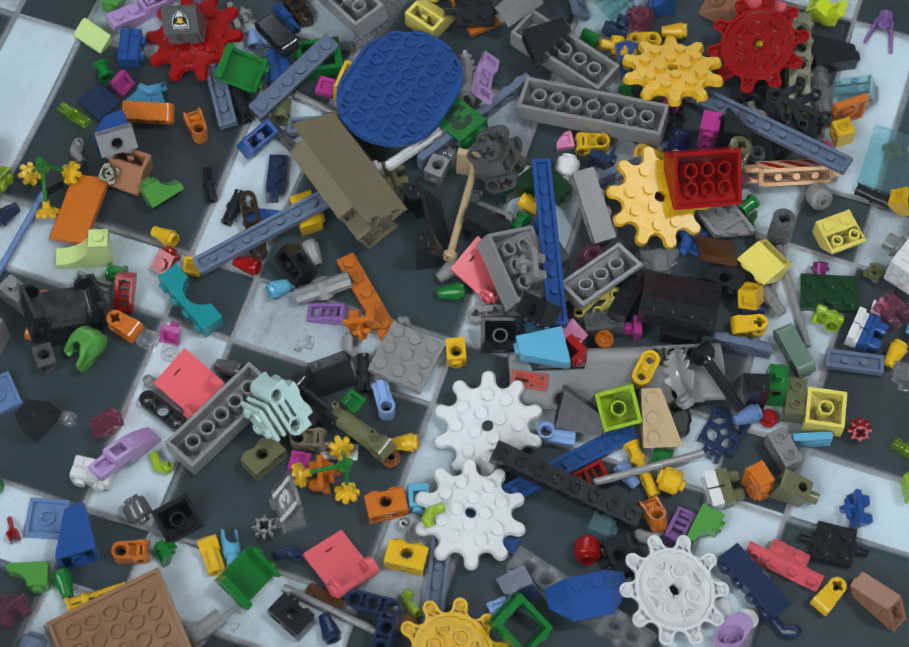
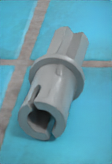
M768 284L764 285L766 305H770L777 316H782L786 313V308L778 299V294L774 293Z

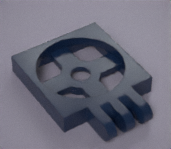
M715 406L697 440L705 444L703 448L705 454L707 450L710 452L707 459L711 460L714 454L717 455L714 462L718 464L723 454L733 458L751 424L738 426L740 429L739 435L733 432L731 428L733 425V415ZM718 418H727L725 423L720 425L713 421ZM708 428L717 434L714 441L710 440L707 436ZM726 429L728 433L726 435H722L720 433V430ZM724 439H730L736 442L735 445L730 448H725L721 446Z

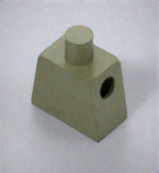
M785 468L775 478L769 497L800 507L806 501L816 505L820 494L811 491L813 486L811 480Z

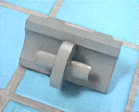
M230 1L229 3H227V6L234 7L233 2ZM242 6L238 9L240 10L239 16L233 20L230 28L240 30L246 36L247 29L245 24L250 22L249 19L252 17V12L250 9H245Z
M531 246L530 251L521 255L520 260L515 262V268L521 270V274L525 275V285L531 286L534 282H543L547 278L546 271L539 269V266H542L545 262V254L538 253L537 247Z

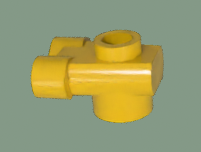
M613 35L611 40L601 38L597 44V50L610 51L611 55H616L614 44L625 41V37Z

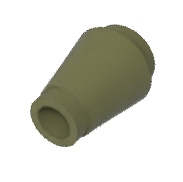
M286 97L273 112L274 120L279 124H286L291 117L292 100L289 97Z

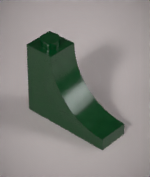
M551 166L555 204L559 206L571 199L573 186ZM531 167L518 176L519 181L515 188L501 192V200L505 204L521 197L525 192L534 196Z

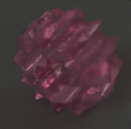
M639 3L636 6L633 4L631 8L626 10L625 16L630 21L627 28H631L632 32L635 30L647 32L648 29L653 27L655 15L653 14V9H648V5L642 6Z
M591 242L589 247L584 244L577 254L579 268H582L591 262L593 258L604 253L606 248H600L599 243L593 246Z
M108 408L94 416L89 425L97 439H105L119 431L124 425V420L116 408Z

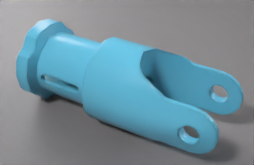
M224 529L220 531L223 557L226 558L227 566L241 553L237 529L233 530L234 543L228 542L225 538Z

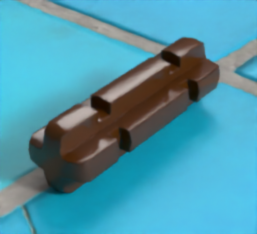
M313 583L307 586L306 594L310 596L315 595V598L328 604L332 603L337 608L343 606L344 597H332L327 589L318 588V585Z

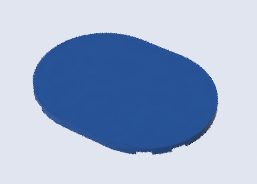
M399 30L388 32L387 35L379 38L376 37L364 46L338 84L336 107L340 119L357 137L375 145L402 147L418 143L436 131L458 99L463 85L462 64L450 46L439 38L424 32L414 30L412 32H401Z

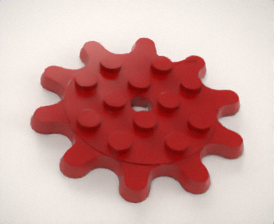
M180 0L181 5L196 4L207 25L205 42H198L196 44L180 43L176 45L170 44L164 35L160 8L157 11V18L162 22V26L158 30L147 32L145 35L148 44H155L159 47L158 51L150 57V65L152 67H159L162 64H169L171 66L169 78L174 82L179 81L187 71H193L198 81H205L209 77V66L220 62L227 42L231 44L239 43L244 39L242 31L230 28L231 22L239 16V10L233 6L219 10L218 3L220 0H204L201 3H195L194 0Z
M738 0L734 6L736 17L733 20L727 21L721 18L714 22V28L722 34V40L718 44L708 47L707 54L709 57H719L724 61V65L717 75H720L723 81H728L733 76H739L741 78L740 88L743 93H751L755 84L760 80L767 81L770 88H779L782 84L780 72L784 68L790 67L797 70L803 66L802 58L797 56L794 51L797 45L807 42L810 38L807 30H796L792 26L794 20L799 15V10L796 6H790L785 11L779 12L775 10L776 0H762L761 5L757 8L749 7L745 0ZM757 41H763L762 47L759 49L754 48V44Z

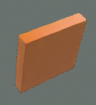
M864 93L833 103L831 109L833 121L849 117L851 121L862 118L869 101L868 94Z

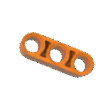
M141 101L122 102V110L128 123L174 124V104Z

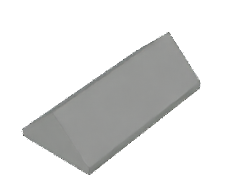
M618 242L564 279L565 295L573 308H584L642 268L643 264Z

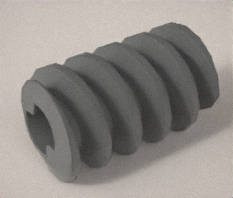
M780 208L774 212L767 233V238L773 245L781 244L783 246L790 241L796 223V217L792 211Z

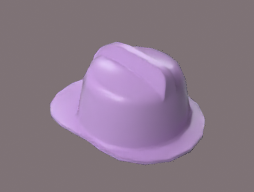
M745 613L731 614L725 618L724 623L720 625L713 635V644L716 647H745L746 638L753 627V620Z

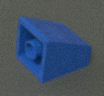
M75 503L70 505L69 508L64 509L55 553L60 568L67 567L71 570L102 560L91 517L84 503Z

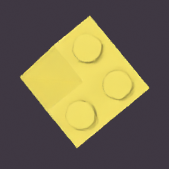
M808 386L801 431L810 433L832 431L833 436L840 437L845 428L847 392Z

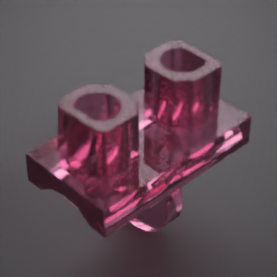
M24 593L17 597L11 594L7 598L4 594L0 595V598L3 600L0 602V625L2 624L6 629L9 630L15 626L16 621L12 616L17 612L23 618L32 613L29 605L30 602Z

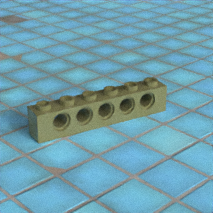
M799 12L798 17L792 24L796 30H807L810 38L807 42L796 46L803 52L798 51L797 48L794 51L803 60L802 69L784 68V89L794 86L796 81H802L805 84V89L802 93L798 94L795 92L787 96L791 99L809 94L813 90L810 88V82L813 79V71H811L813 54H811V48L814 42L813 37H811V31L814 27L811 13ZM810 101L803 103L809 107H812V105H810ZM784 104L785 111L789 112L792 116L791 119H793L794 116L790 107ZM800 111L802 117H809V116H810V115H808V114L803 113V112Z

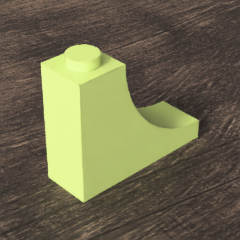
M108 229L88 230V237L83 242L71 247L56 248L57 269L107 267L108 263L114 265V248Z

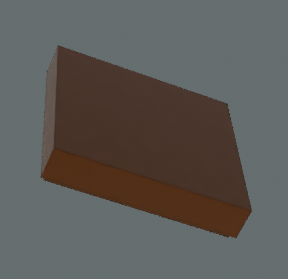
M696 235L695 243L699 260L736 267L738 260L732 241Z

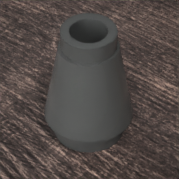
M217 359L214 369L232 378L245 365L240 360Z

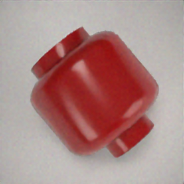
M584 534L577 538L574 542L575 559L582 565H593L600 558L599 540L589 534Z

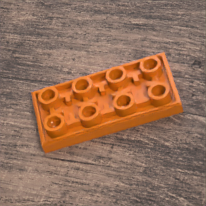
M81 175L79 178L76 177V184L70 183L50 234L51 241L77 245L88 237V230L93 229L109 186L107 181L100 180L99 177Z

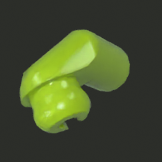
M157 451L149 454L154 471L164 475L172 472L174 468L172 462H162Z
M406 588L403 593L401 592L400 599L412 616L419 618L422 615V610L411 600L414 592Z

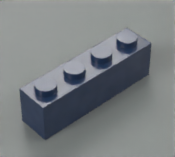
M738 542L719 557L717 561L719 570L724 575L727 574L732 585L737 590L743 592L746 601L758 609V614L764 621H768L771 624L776 618H779L789 610L792 603Z

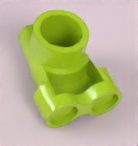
M818 304L811 316L810 322L818 325L819 323L824 324L826 331L836 332L842 325L844 316L840 315L836 310H829L827 306Z

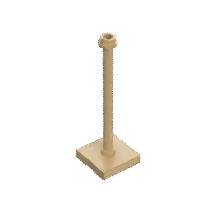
M458 148L456 173L466 175L468 179L448 250L443 252V259L448 262H454L457 258L455 249L463 224V216L467 210L475 178H479L473 168V164L467 159L469 150ZM472 152L473 156L481 157L478 152Z

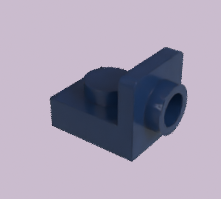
M612 147L609 155L603 151L591 149L588 164L603 170L610 168L611 165L614 166L618 158L615 155L616 148Z

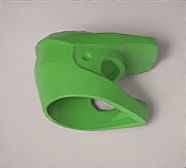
M84 325L72 333L63 352L71 356L79 351L80 357L76 363V368L81 372H86L106 348L108 337L101 331ZM75 342H79V343H80V344H78V345H76V346L73 347V345H74Z

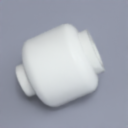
M563 153L562 156L557 158L554 169L569 182L572 172L579 171L580 162L577 156Z

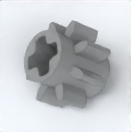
M266 515L261 519L256 518L257 524L252 526V530L257 531L255 538L261 537L264 542L269 537L274 538L273 531L278 530L277 526L273 525L274 518L269 520L266 518Z

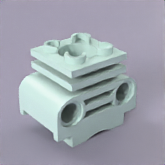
M266 372L258 376L250 386V391L254 398L248 396L246 398L248 403L243 401L240 403L244 409L242 413L253 423V430L258 435H264L267 439L278 442L281 440L278 435L283 437L287 435L285 431L293 435H299L312 425L308 416L313 411L301 398L295 382L281 379L276 374L271 378Z

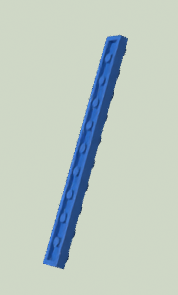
M532 159L531 168L540 253L545 254V262L541 267L547 274V278L543 281L545 300L562 308L553 328L560 326L567 328L568 320L551 160Z
M633 425L611 430L602 434L601 437L598 436L548 463L572 474L618 451L627 442L635 439L639 440V435ZM519 477L502 486L505 493L513 494L518 492L524 498L542 490V488ZM466 509L465 514L467 517L473 518L476 516V511Z

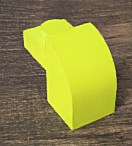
M810 0L804 13H811L813 21L827 27H832L836 25L838 19L845 15V10L849 3L846 0H840L835 3H831L829 0Z

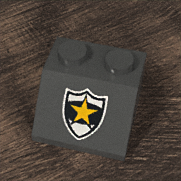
M196 4L161 6L164 35L170 44L205 42L207 22Z

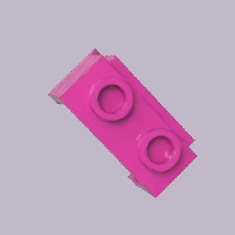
M704 109L696 147L701 149L715 147L722 113Z

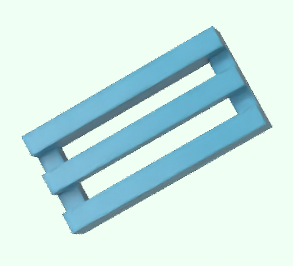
M832 431L792 434L791 439L797 448L830 446L833 435Z

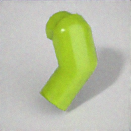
M443 502L425 509L421 518L424 527H433L435 515L446 511Z

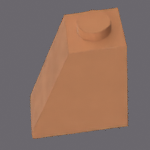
M864 572L853 579L850 585L853 597L890 631L895 632L907 619L901 595Z

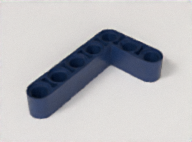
M358 589L349 590L345 596V601L349 607L356 612L379 617L370 647H381L382 645L396 647L400 628L406 613L405 607L397 599ZM360 597V601L357 604H353L354 599ZM379 601L378 607L372 609L373 603ZM394 606H398L397 611L391 614V609ZM392 625L391 631L385 633V628Z

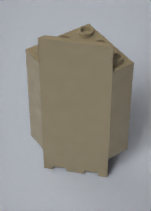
M334 112L293 123L292 126L303 141L297 143L289 153L338 219L344 222L355 238L370 250L398 227L395 219L407 210L400 200L401 197Z

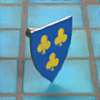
M633 41L615 43L616 55L608 56L609 59L620 65V79H623L626 73L634 71L632 68L622 64L623 57L627 54L641 55V52L638 50V44Z

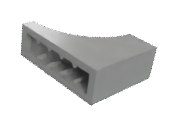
M503 0L494 7L498 13L495 16L501 24L504 23L510 27L544 2L543 0Z

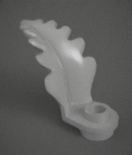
M463 50V53L459 55L463 68V85L459 98L464 101L465 96H470V101L464 102L472 107L476 103V96L472 93V81L475 74L473 71L476 70L477 66L472 65L475 63L474 59H470L472 55L468 54L467 50Z
M675 348L669 353L670 355L665 357L667 360L663 361V364L668 367L662 369V373L668 376L664 379V384L677 394L676 405L684 410L695 403L696 390L693 385L695 372L693 369H688L690 361L685 360L686 353H684V350L682 348Z

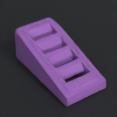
M309 303L307 322L343 325V320L348 319L349 307L346 303ZM316 309H319L318 316L315 317V311ZM323 310H326L325 317H323Z
M678 506L663 536L662 543L673 548L676 545L677 538L681 536L679 533L687 536L697 514ZM678 516H682L686 519H689V521L681 519Z

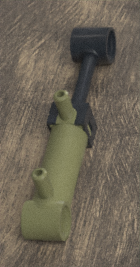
M297 371L289 379L297 385L300 396L304 394L326 411L327 423L335 429H341L369 450L371 455L378 461L384 462L396 449V445L389 437L383 434L380 435L375 429H372L357 418L339 400L333 401L330 405L308 388L311 382L301 372Z

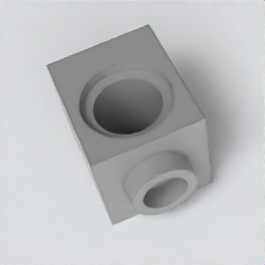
M433 153L424 169V180L441 186L450 169V159L444 155Z

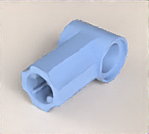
M255 27L247 30V47L250 51H260L263 47H271Z
M378 380L372 384L378 416L383 421H391L396 414L395 402L392 398L389 383L385 380ZM383 408H390L391 410H389V411H383L382 409H383Z
M542 422L538 426L537 435L541 437L542 445L552 443L574 447L576 432L555 428L550 422ZM548 431L550 435L544 436L541 432Z

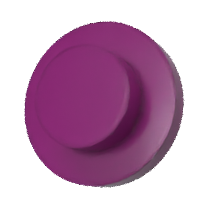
M815 261L813 266H811L814 274L825 275L826 271H830L827 262Z

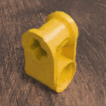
M580 132L575 135V140L577 141L576 155L589 156L591 149L600 150L608 154L610 150V137L608 134L602 132Z
M762 314L735 315L730 318L732 336L761 337L765 334L768 325L766 316Z
M840 577L832 578L809 604L826 617L846 591V582ZM838 586L839 589L834 591L833 587Z

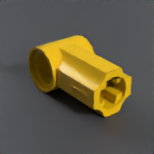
M216 534L197 539L208 575H220L225 570V566L221 558V549Z

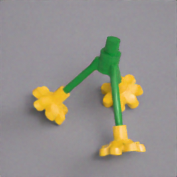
M37 157L35 167L32 162L20 165L19 169L22 172H19L17 177L19 179L24 178L22 181L24 185H28L30 182L32 186H35L37 184L36 179L41 180L43 207L36 210L35 217L48 218L49 216L50 218H56V214H59L60 210L50 206V200L47 197L45 175L49 173L50 169L60 171L64 178V183L69 185L70 182L76 184V177L79 178L82 172L78 171L80 164L76 163V161H70L69 165L65 164L63 167H58L47 163L42 157Z
M337 435L334 437L335 443L330 442L328 444V447L333 449L329 454L332 457L337 456V460H339L337 464L312 470L311 468H304L302 463H293L291 474L295 478L293 481L294 485L304 488L306 483H308L307 477L313 476L315 473L332 469L344 472L345 482L341 483V486H336L334 492L337 493L335 495L336 501L342 499L343 504H348L349 499L355 502L357 501V496H360V490L356 489V484L349 482V472L353 465V460L349 457L352 455L350 450L354 449V444L352 442L349 443L350 438L348 436L341 440V437Z

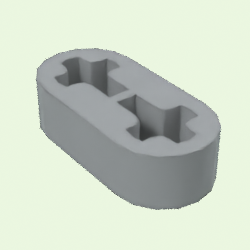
M498 304L475 306L469 310L468 320L472 325L480 326L481 316H494L493 311H497L498 316H504V309ZM474 313H478L479 319H475Z

